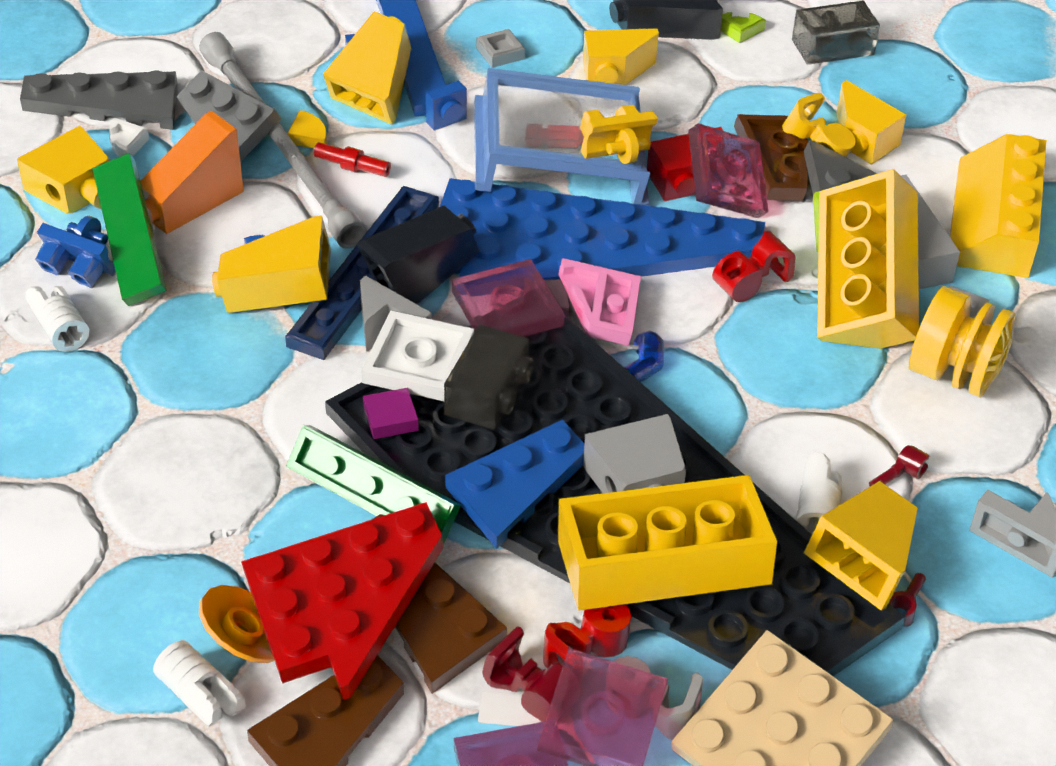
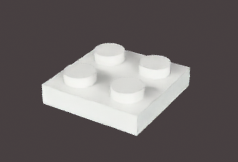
M390 311L361 370L362 383L391 390L408 388L409 394L448 402L474 343V328Z

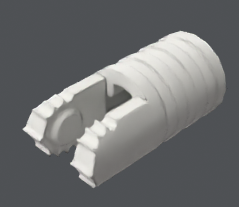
M30 286L25 291L26 300L53 346L63 352L74 351L80 348L89 337V328L63 286H54L50 298H48L41 286Z
M816 451L807 457L805 462L796 519L811 534H813L821 516L839 506L842 497L841 475L837 471H831V461L825 453Z
M180 640L172 643L156 659L153 668L155 676L171 689L209 727L217 724V721L222 719L221 709L228 716H235L241 710L247 708L245 697L213 667L207 659L202 657L188 641Z

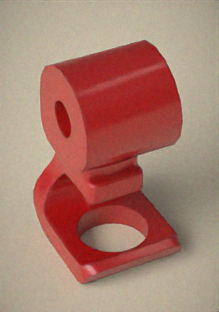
M767 230L764 231L761 239L754 246L752 256L746 257L738 250L728 254L717 263L712 277L734 301L743 302L758 292L762 284V277L769 275L770 269L784 282L790 281L794 276L796 256L779 238ZM777 257L783 258L784 266L779 262Z
M626 604L586 609L583 612L580 629L570 622L549 623L544 636V666L547 669L553 664L562 666L557 658V653L566 663L568 670L581 684L583 673L582 658L585 659L591 652L601 657H614L625 650L631 622L630 609Z

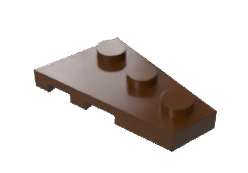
M737 114L734 128L765 199L803 201L808 183V170L804 156L808 138L802 139L783 131L782 125L788 116Z
M377 655L351 698L343 700L333 675L247 730L248 741L269 766H346L348 764V756L361 740L371 736L404 695V682Z

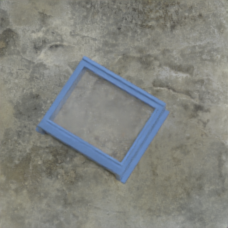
M488 68L483 96L475 95L474 98L475 190L491 192L496 164L627 179L630 182L632 204L649 206L647 182L650 172H647L645 150L639 151L636 162L632 164H623L617 154L585 159L581 153L584 136L580 126L585 111L599 110L604 117L615 116V112L621 106L634 105L641 113L639 102L640 87Z

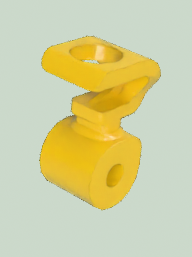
M815 93L799 99L783 123V131L802 139L810 137L812 141H816L847 157L856 143L853 133L846 126L839 123L825 125L826 120L823 117L811 120L824 102L825 97L821 93Z

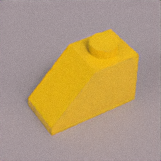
M658 29L584 31L583 65L586 80L626 85L656 63Z
M848 80L842 82L836 113L838 123L846 126L855 136L856 143L851 153L872 165L901 144L906 114Z

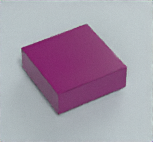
M408 388L363 396L364 409L373 439L418 431V418Z

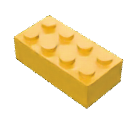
M750 475L559 499L558 543L578 611L772 584L777 540Z

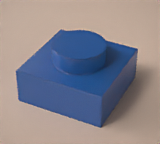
M459 80L426 92V123L434 131L467 119V88Z

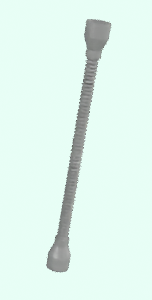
M212 32L204 36L199 44V50L208 64L220 69L236 89L264 103L239 69L238 63L234 59L233 47L227 38L220 32ZM278 122L268 134L322 207L323 213L328 220L329 232L338 245L348 249L355 247L367 232L365 225L355 212L343 207L340 201L333 197Z

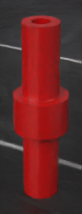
M318 142L314 148V157L340 164L341 169L358 173L362 170L387 177L391 170L390 162L364 155V151L349 146L342 149Z

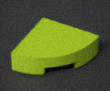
M732 12L722 14L720 31L741 43L764 31L766 19L749 13V18L732 17Z

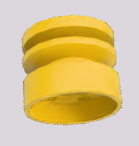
M942 286L931 301L918 330L909 359V370L938 381L949 365L954 366L952 387L961 390L972 373L969 393L981 398L990 383L999 375L1012 343V329L1016 314L1003 308L993 325H991L995 306L986 302L975 318L969 317L972 297Z

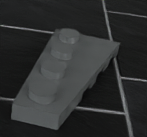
M159 70L134 73L116 71L97 74L78 72L61 75H47L43 73L24 75L20 102L22 111L70 117L75 112H82L89 116L91 120L105 121L107 116L126 118V122L139 126L143 125L144 120L160 122L161 129L174 130L178 85L176 71L162 72Z

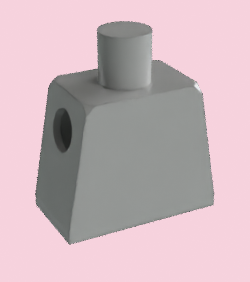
M668 414L585 434L583 466L602 493L685 482V465L671 418Z

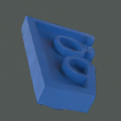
M561 420L445 475L446 489L461 504V507L497 549L507 540V533L519 521L524 523L535 513V506L548 493L554 494L583 466L584 443Z

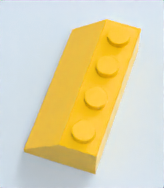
M1005 134L960 158L950 229V238L960 251L957 266L1029 278L1039 243L1047 140L1034 138L1029 135Z
M895 169L820 191L817 338L825 342L878 349L914 341L919 330L918 192Z

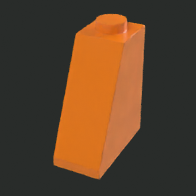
M213 111L206 113L140 180L151 224L153 223L165 234H168L244 192L237 129Z

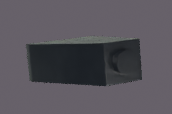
M613 0L609 5L612 21L617 23L622 30L658 29V37L705 40L720 38L723 8L717 0Z
M445 205L365 238L357 244L373 280L415 304L420 303L480 252L474 237L477 231L472 222L463 214L456 216Z

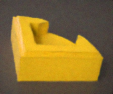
M299 110L287 133L295 145L314 149L318 142L327 144L326 128L323 122L315 115Z

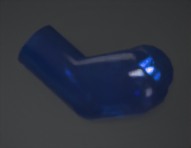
M654 331L643 332L635 337L633 345H639V349L636 350V353L639 354V359L624 367L640 382L656 374L664 366V341Z

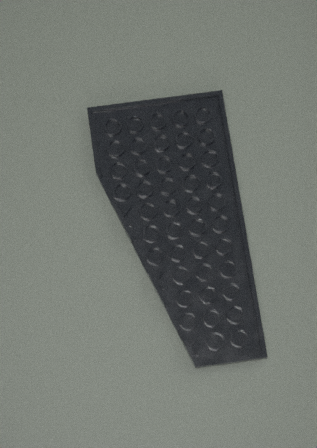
M538 291L468 326L469 328H474V343L448 402L410 394L418 418V431L373 439L364 409L363 396L392 391L391 389L361 382L325 401L326 414L363 453L457 502L446 489L445 475L561 420L585 443V434L668 414L671 418L685 465L684 483L744 476L737 467ZM584 466L554 494L548 493L535 506V513L524 523L519 521L507 533V540L500 545V547L568 583L570 581L558 543L559 499L602 494L601 490L586 472ZM755 483L753 485L777 540L771 585L626 604L630 609L631 616L731 670L735 668L765 631L768 630L832 676H835L901 630L905 618L890 603L881 611L805 555L804 551L812 534ZM460 506L454 522L488 540Z

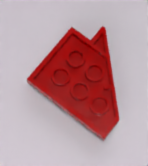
M427 502L241 561L282 684L331 667L343 700L352 697L444 548L442 535Z

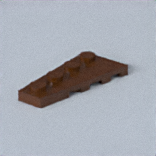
M380 513L379 515H377V516L374 517V518H378V517H381V516H383V515ZM436 563L433 564L395 626L404 641V649L412 662H416L424 675V682L432 694L491 652L507 636V627Z

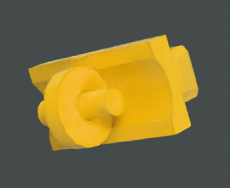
M634 105L621 106L615 112V116L604 117L599 110L585 111L580 126L584 136L581 153L585 159L617 154L623 164H632L636 162L639 151L650 149L651 130L657 124L658 118L653 111L640 113Z

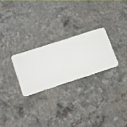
M481 692L479 723L567 730L569 711L555 725H547L529 714L522 707V694Z

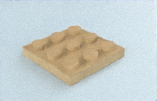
M766 630L671 741V747L675 753L693 766H862L892 728L893 718Z

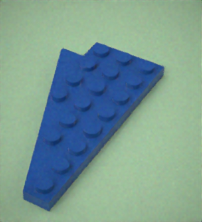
M449 178L440 207L445 205L456 216L459 214L465 215L477 231L474 237L480 252L455 272L460 274L455 287L456 301L524 293V281L560 280L559 269L562 258L641 277L715 267L722 258L737 250L741 251L746 257L752 256V250L761 239L765 229V222L746 218L711 215L667 207L632 204L624 201L618 202L587 196L553 193L545 190L517 188L508 185L492 184L491 192L475 190L474 181Z

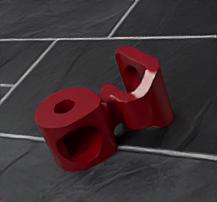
M517 626L486 656L482 670L483 677L489 686L496 689H505L512 692H518L520 689L524 690L521 697L522 707L544 724L555 725L583 696V689L577 678L563 666L553 664L548 669L541 670L532 658L523 665L519 647L524 631L521 627Z

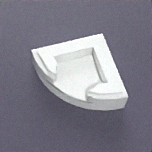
M114 118L109 126L111 148L119 157L128 153L133 157L149 140L148 128Z

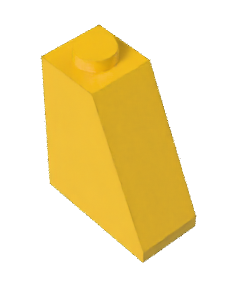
M375 11L370 15L323 73L332 99L391 125L394 123L398 113L411 52V45L404 23L396 17H387Z
M322 215L311 217L220 254L218 272H213L212 283L216 297L223 298L227 313L327 300L331 247Z
M878 481L822 515L804 554L882 611L887 607L906 570L918 507L881 481Z

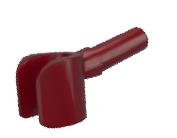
M905 446L898 455L896 463L871 480L869 486L874 485L878 481L886 485L895 478L900 477L904 472L916 479H920L928 469V464L925 462L929 459L930 455L915 446Z
M916 573L907 589L894 592L889 601L895 609L900 608L907 612L903 624L906 627L913 623L917 606L916 596L926 581V577L922 573Z

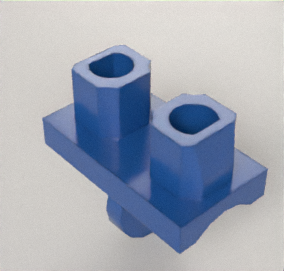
M85 216L78 224L70 222L67 226V231L46 223L41 224L36 233L43 241V244L35 260L44 271L57 275L61 272L67 260L73 261L74 263L68 271L69 275L79 284L92 288L102 273L114 276L116 272L114 262L109 260L108 248L106 247L108 236L101 233V223L97 218Z

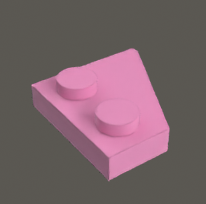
M562 258L559 277L585 333L591 338L629 346L633 333L641 276Z

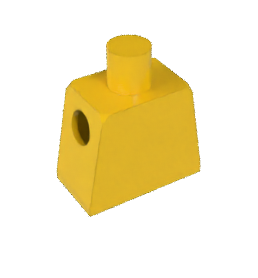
M81 126L17 158L23 189L29 194L65 213H74L90 203L96 208L101 209L92 168L110 160Z

